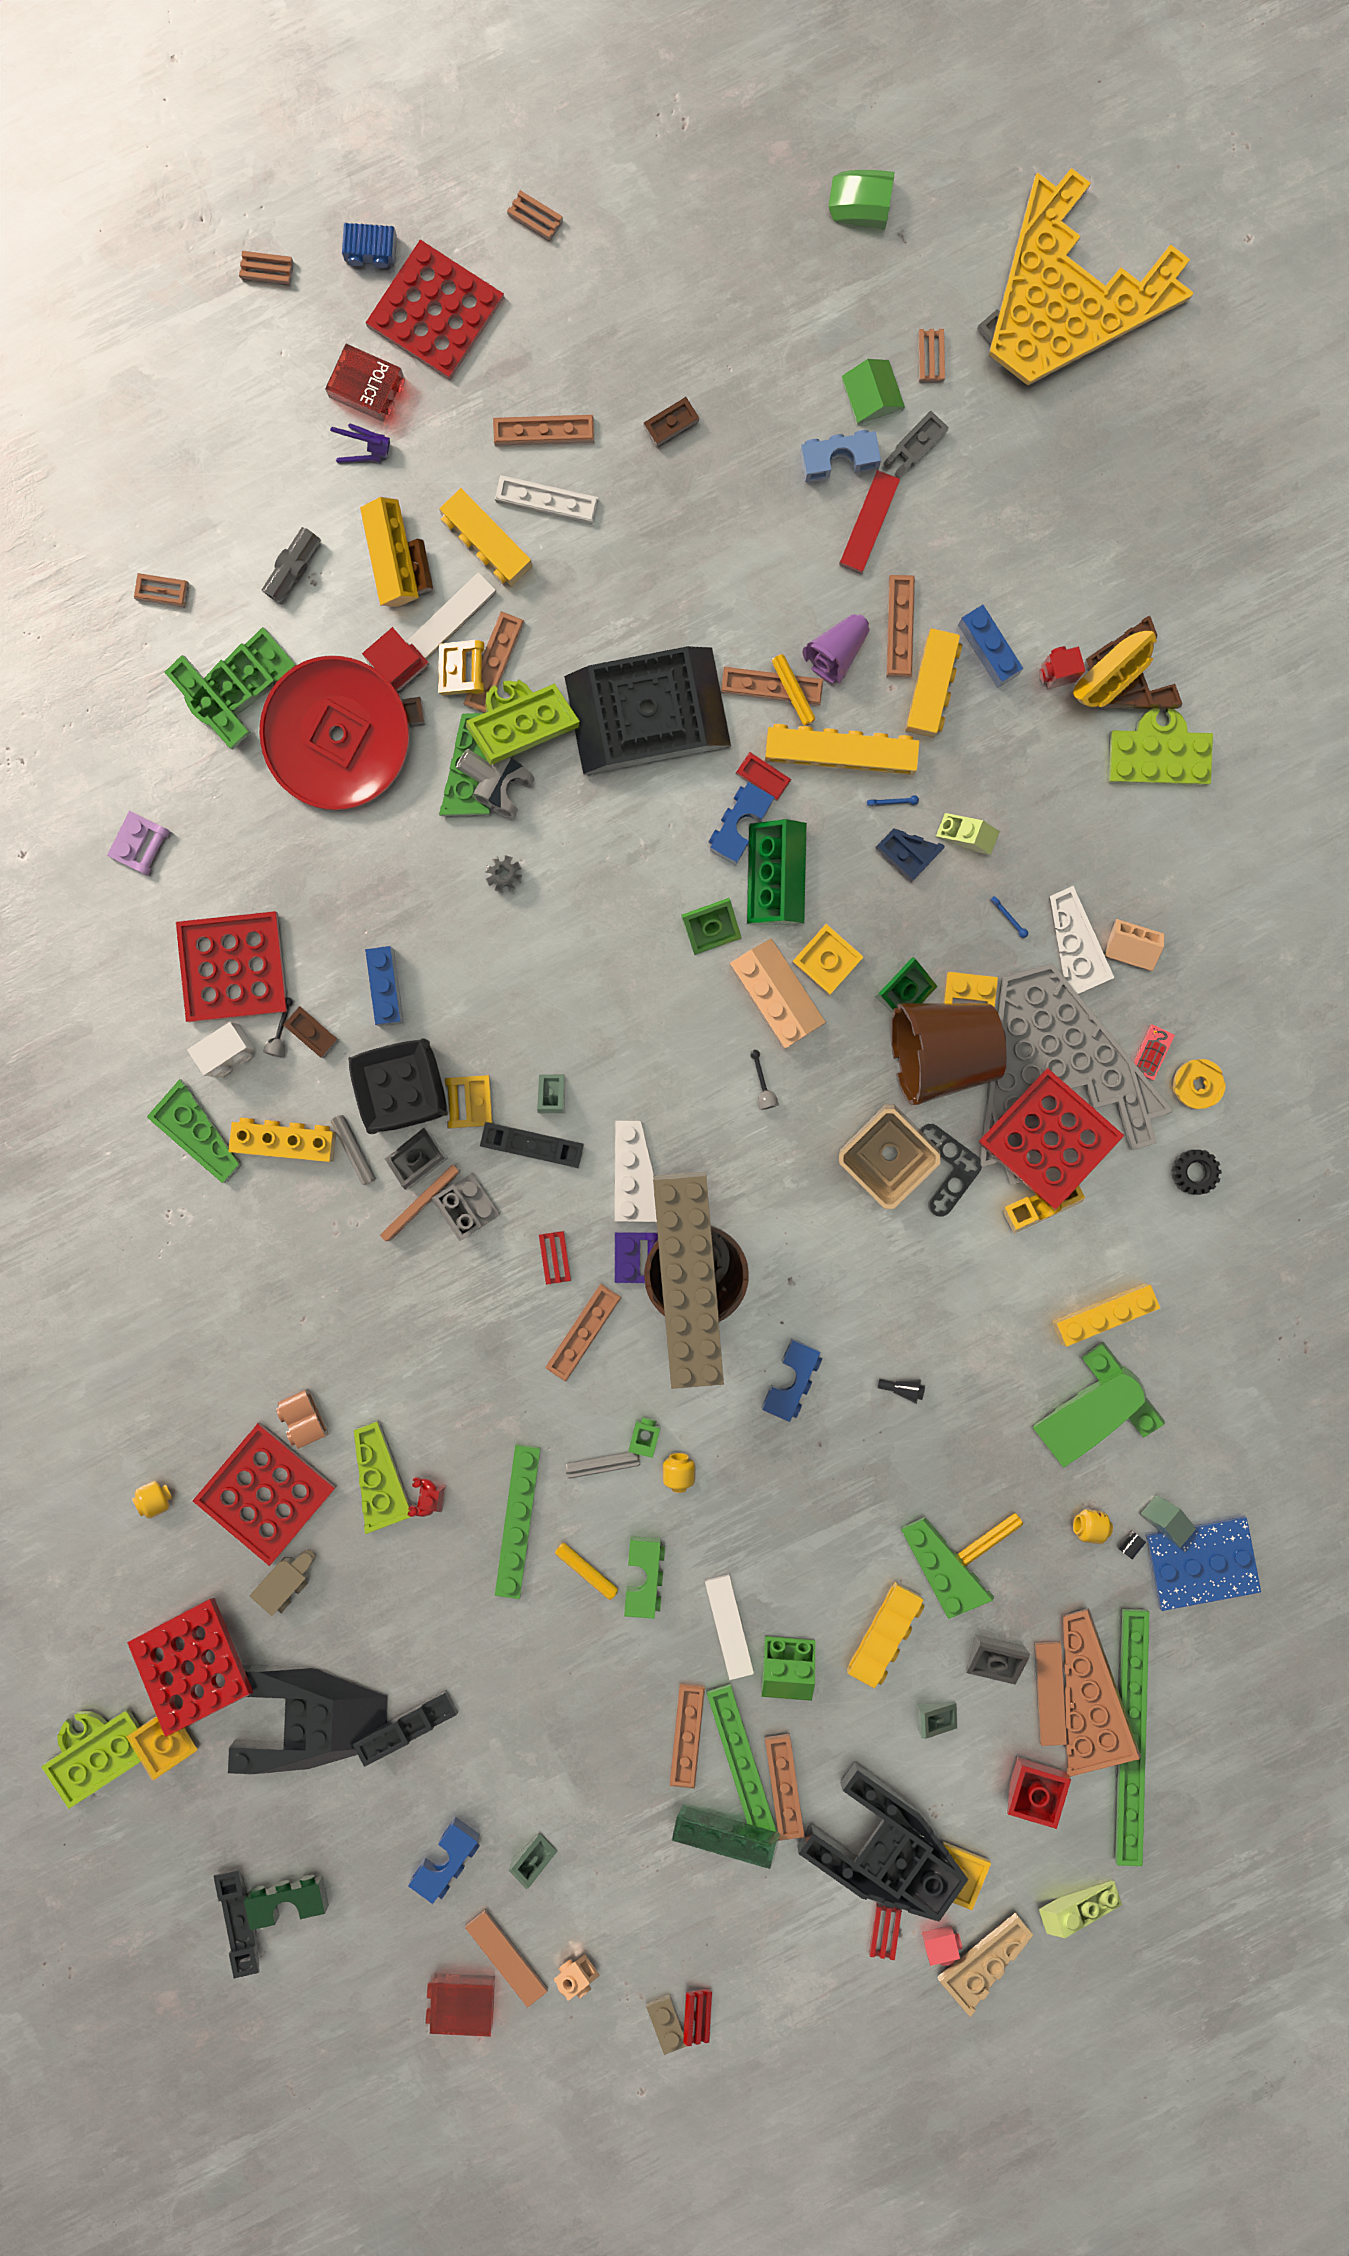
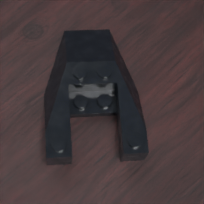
M242 1664L254 1692L247 1697L285 1699L284 1742L234 1740L229 1747L228 1773L263 1774L306 1770L358 1755L352 1744L387 1723L388 1695L366 1686L343 1680L342 1677L337 1675H330L319 1671L315 1667Z
M854 1762L840 1782L842 1790L882 1818V1821L857 1856L812 1824L797 1844L798 1854L861 1899H870L880 1902L884 1906L900 1908L908 1911V1913L940 1922L967 1883V1876L922 1815L875 1775Z

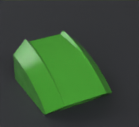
M849 170L835 175L832 180L828 205L833 220L838 223L885 230L895 172Z

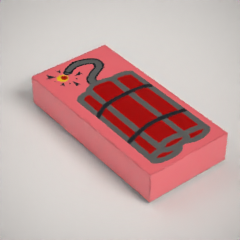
M1153 1024L1150 1025L1133 1061L1144 1076L1151 1081H1154L1175 1036Z

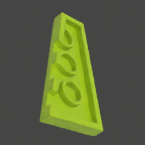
M379 1421L355 1429L354 1440L359 1469V1486L361 1487L364 1531L365 1534L410 1518L407 1515L410 1511L408 1510L410 1504Z

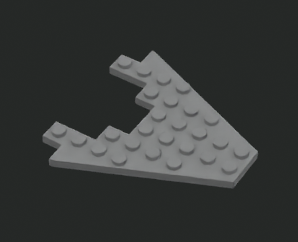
M1053 963L1003 977L998 1015L1006 1035V1069L1001 1079L989 1082L983 1136L1048 1068L1071 1089L1086 1085L1090 1102L1094 1109L1117 1102L1131 1150L1156 1144L1157 1141L1150 1119L1172 1113V1108ZM1028 1116L1025 1118V1124L1029 1128L1039 1125V1120L1035 1116ZM1011 1134L1008 1137V1143L1012 1147H1018L1022 1144V1139L1017 1134ZM981 1146V1167L999 1162ZM1028 1153L1027 1160L1031 1163L1030 1156ZM1005 1167L1010 1185L1022 1182Z

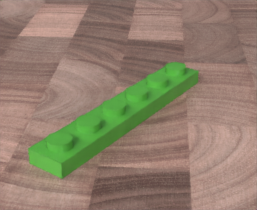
M515 1445L495 1596L520 1599L541 1447Z
M731 1684L707 1691L708 1700L752 1840L777 1832Z

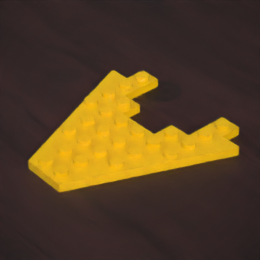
M1072 168L1057 186L1041 174L1037 173L1035 175L988 354L1027 385L1040 380L1185 303L1194 294V292L1176 279L1187 266L1190 259L1171 244L1141 282L1120 267L1105 286L1067 256L1081 236L1062 221L1091 184V182Z

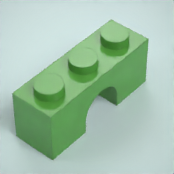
M630 1537L628 1566L642 1568L647 1574V1580L638 1587L627 1586L624 1617L655 1619V1611L660 1612L661 1596L656 1595L657 1586H662L663 1571H658L659 1561H664L665 1546L660 1545L661 1538Z

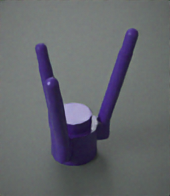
M351 423L348 424L350 429L364 435L336 427L330 428L331 432L368 442L367 452H371V455L336 458L337 463L380 462L381 457H388L389 437Z

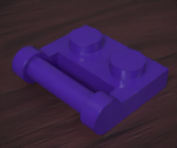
M615 1232V1283H645L644 1275H640V1240H648V1257L651 1248L658 1240V1232Z

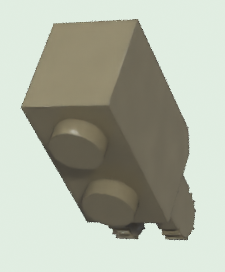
M305 1549L295 1560L292 1557H284L250 1594V1597L271 1616L277 1610L282 1613L291 1603L288 1599L293 1592L299 1594L308 1584L305 1579L310 1574L307 1569L316 1559L314 1550Z

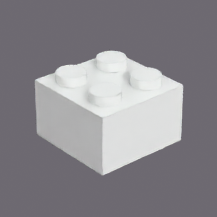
M228 1022L187 1049V1051L204 1076H217L221 1078L232 1071L230 1067L234 1064H243L253 1057L251 1053L256 1051V1048L239 1024Z

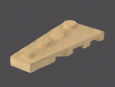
M1015 1912L938 1976L940 1983L970 2018L976 2011L975 2007L981 1999L984 2001L990 1993V1987L996 1979L1000 1980L1005 1973L1004 1969L1010 1961L1016 1959L1032 1938L1033 1933Z

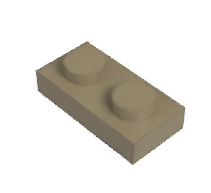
M667 1995L646 2003V2008L664 2055L686 2047L683 2043L684 2030L671 1996Z

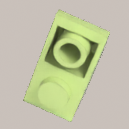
M945 813L936 837L971 851L991 855L1000 831L983 820Z

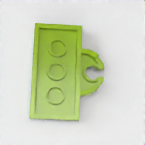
M519 679L517 682L503 681L504 692L511 696L507 699L499 697L497 693L498 688L495 685L492 686L486 695V713L466 721L467 729L490 765L576 729L580 723L555 683L532 692L528 685Z
M1153 708L1142 715L1137 723L1136 731H1111L1109 782L1211 784L1213 733L1188 732L1185 719L1175 709H1166V715L1169 719L1167 726H1160L1157 723L1156 717L1160 709Z
M129 1708L108 1722L101 1715L92 1711L77 1712L74 1715L75 1719L84 1725V1731L80 1733L74 1731L72 1721L69 1718L62 1724L57 1735L61 1753L43 1764L41 1768L68 1809L141 1762L126 1738L127 1735L140 1727Z

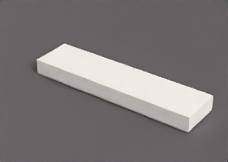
M500 475L495 501L593 524L598 497Z
M478 572L406 641L407 644H413L427 660L439 648V644H443L496 593V590Z
M727 1574L705 1580L729 1680L754 1674L730 1575Z

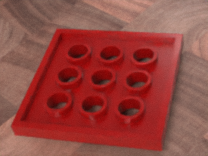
M420 239L365 323L368 328L451 380L505 297L504 293ZM426 270H431L435 273L434 278L430 281H425L421 278L422 273ZM453 284L456 289L452 294L447 295L442 292L443 286ZM412 291H418L421 294L420 299L416 302H411L407 299L408 294ZM468 297H472L477 301L476 305L472 308L463 306V301ZM437 304L442 307V311L438 315H431L428 312L432 305ZM398 312H405L407 314V319L402 323L394 320V316ZM454 318H459L463 321L462 326L458 329H453L449 326L450 321ZM420 325L428 328V332L424 336H417L415 334V329ZM440 339L449 341V346L444 350H439L435 346L436 342Z
M278 912L176 922L186 1022L288 1012ZM254 932L259 933L261 937L260 943L257 946H250L248 943L249 935ZM228 935H233L236 939V944L231 949H226L223 946V939ZM202 938H208L211 942L210 948L205 952H201L198 948V942ZM256 957H260L263 960V968L260 971H253L250 967L251 961ZM230 960H235L238 963V970L234 974H228L225 969L226 963ZM204 963H211L213 966V973L208 977H204L200 971ZM258 982H262L266 986V992L262 996H256L253 993V987ZM232 985H238L241 989V994L236 999H231L228 995V989ZM211 987L215 990L216 997L214 1000L207 1002L203 998V992Z
M1047 1068L978 1143L1055 1211L1125 1135ZM1047 1097L1053 1098L1056 1102V1108L1046 1110L1042 1106V1100ZM1066 1114L1072 1115L1075 1118V1125L1072 1127L1064 1126L1061 1122V1117ZM1028 1116L1037 1117L1039 1126L1034 1129L1028 1128L1025 1124V1118ZM1085 1131L1091 1132L1095 1137V1141L1092 1144L1083 1143L1080 1138L1081 1133ZM1047 1133L1056 1134L1058 1143L1053 1146L1046 1144L1044 1135ZM1011 1134H1017L1021 1137L1022 1144L1018 1147H1012L1008 1143V1137ZM1066 1150H1074L1078 1156L1077 1161L1073 1163L1065 1161L1063 1153ZM1030 1151H1036L1041 1155V1161L1038 1164H1031L1027 1160V1154ZM1050 1168L1057 1169L1060 1172V1179L1050 1181L1046 1176V1171Z
M259 1422L193 1499V1502L270 1566L333 1492L336 1486ZM257 1452L266 1453L268 1456L266 1465L256 1463L255 1455ZM277 1468L286 1470L287 1479L281 1482L275 1479L274 1471ZM241 1471L250 1473L252 1477L250 1484L244 1485L239 1481V1473ZM301 1484L305 1486L307 1490L305 1497L299 1498L295 1496L293 1492L295 1485ZM265 1487L270 1490L271 1497L268 1501H263L258 1497L259 1488ZM229 1490L234 1493L235 1501L233 1504H227L223 1501L222 1495L224 1491ZM279 1504L289 1506L290 1515L288 1517H281L278 1514L277 1507ZM244 1507H250L254 1510L255 1516L252 1520L243 1518L241 1512ZM269 1523L273 1526L274 1533L272 1536L262 1534V1524Z
M215 1598L209 1599L127 1642L165 1737L254 1693ZM199 1626H202L205 1630V1638L203 1640L197 1636ZM178 1637H181L185 1643L182 1651L176 1646ZM157 1648L163 1650L164 1658L162 1661L156 1658L155 1652ZM208 1650H212L215 1654L213 1664L209 1663L206 1658ZM188 1660L194 1664V1672L192 1674L186 1671ZM167 1671L173 1675V1683L171 1685L165 1681ZM219 1673L225 1678L223 1687L218 1686L216 1682V1677ZM198 1684L204 1689L202 1698H199L195 1693V1688ZM176 1695L181 1696V1698L183 1699V1706L181 1709L177 1708L175 1705L174 1700Z

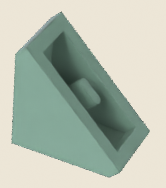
M564 1074L539 1075L537 1113L565 1114Z
M1155 1495L1140 1513L1141 1516L1178 1548H1181L1196 1530L1180 1508L1158 1495Z
M956 1703L917 1704V1723L921 1738L927 1739L957 1729Z
M538 1834L512 1858L509 1871L525 1889H528L557 1851L541 1834Z

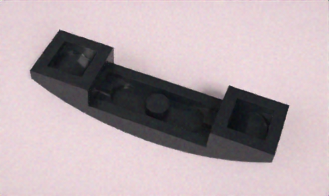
M489 1122L484 1124L480 1147L579 1168L584 1146L583 1143Z
M240 1870L216 1874L213 1877L218 1902L221 1901L231 1949L229 1958L233 1978L257 1974L260 1971L255 1930H250L244 1905L247 1891Z

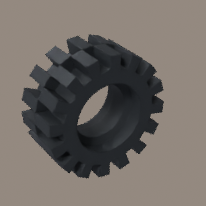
M1187 1150V1152L1181 1153L1180 1157L1174 1161L1176 1162L1175 1166H1172V1170H1174L1172 1178L1176 1180L1175 1185L1180 1187L1181 1191L1192 1195L1209 1193L1211 1189L1214 1190L1217 1187L1215 1184L1219 1183L1221 1179L1219 1174H1222V1170H1219V1161H1216V1157L1213 1154H1209L1206 1150ZM1194 1162L1201 1163L1206 1170L1205 1177L1199 1182L1192 1181L1187 1174L1188 1167Z

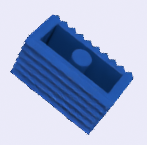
M344 223L342 243L344 261L353 266L373 263L378 268L395 265L397 240L395 228L387 225Z

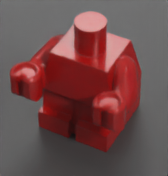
M418 1476L414 1477L412 1486L414 1488L420 1487L419 1494L421 1495H419L417 1507L411 1505L408 1508L410 1511L407 1515L410 1517H426L433 1514V1511L442 1512L447 1485L436 1484L429 1479Z

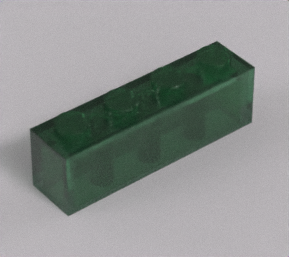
M683 1805L676 1817L672 1841L771 1869L776 1856L780 1833Z

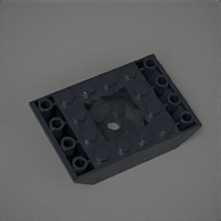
M686 646L588 665L564 676L570 707L580 721L579 727L575 729L583 775L731 747L712 647ZM650 700L654 703L655 708L651 713H644L640 709L643 701Z

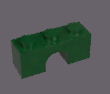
M307 1875L300 1878V1881L292 1883L289 1880H284L276 1883L274 1887L265 1888V1886H257L252 1888L244 1899L250 1930L275 1925L280 1917L278 1904L282 1902H290L295 1905L300 1919L325 1914L329 1903L323 1876Z

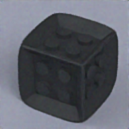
M422 1038L420 1040L400 1042L365 1051L348 1058L350 1077L357 1106L368 1134L401 1129L448 1115L438 1065L429 1040Z

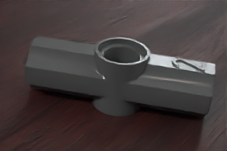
M301 527L288 549H284L277 557L274 565L275 569L261 589L262 592L281 604L294 582L299 581L305 574L308 560L321 542V539L307 528Z

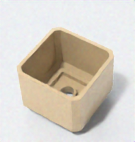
M885 1104L840 1149L839 1164L884 1209H894L940 1165V1150L895 1104ZM887 1146L894 1147L897 1150L896 1158L893 1160L885 1159L882 1154L883 1149Z

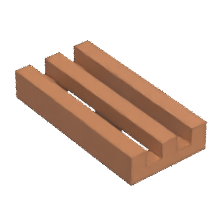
M520 190L517 194L518 197L513 200L512 206L508 208L507 215L550 241L563 221V217ZM521 202H525L526 204L533 207L534 209L541 212L550 219L554 220L555 222L550 221L546 217L542 216L541 214H539L538 212L534 211L533 209H531L530 207L526 206ZM519 208L535 220L548 226L550 230L548 231L544 229L543 227L528 219L524 215L520 214L516 210Z
M242 251L241 270H239L240 279L290 285L293 265L292 257ZM248 260H250V261H258V262H266V263H274V264H282V265H287V266L273 265V264H265V263H257V262H249ZM247 268L268 272H281L286 274L285 276L249 272L247 271Z
M919 329V382H944V329H939V331ZM934 337H938L939 375H935ZM924 338H929V375L925 376Z
M137 573L134 599L185 608L186 590L189 582ZM142 581L179 586L180 590L142 585ZM141 591L179 596V599L141 594Z

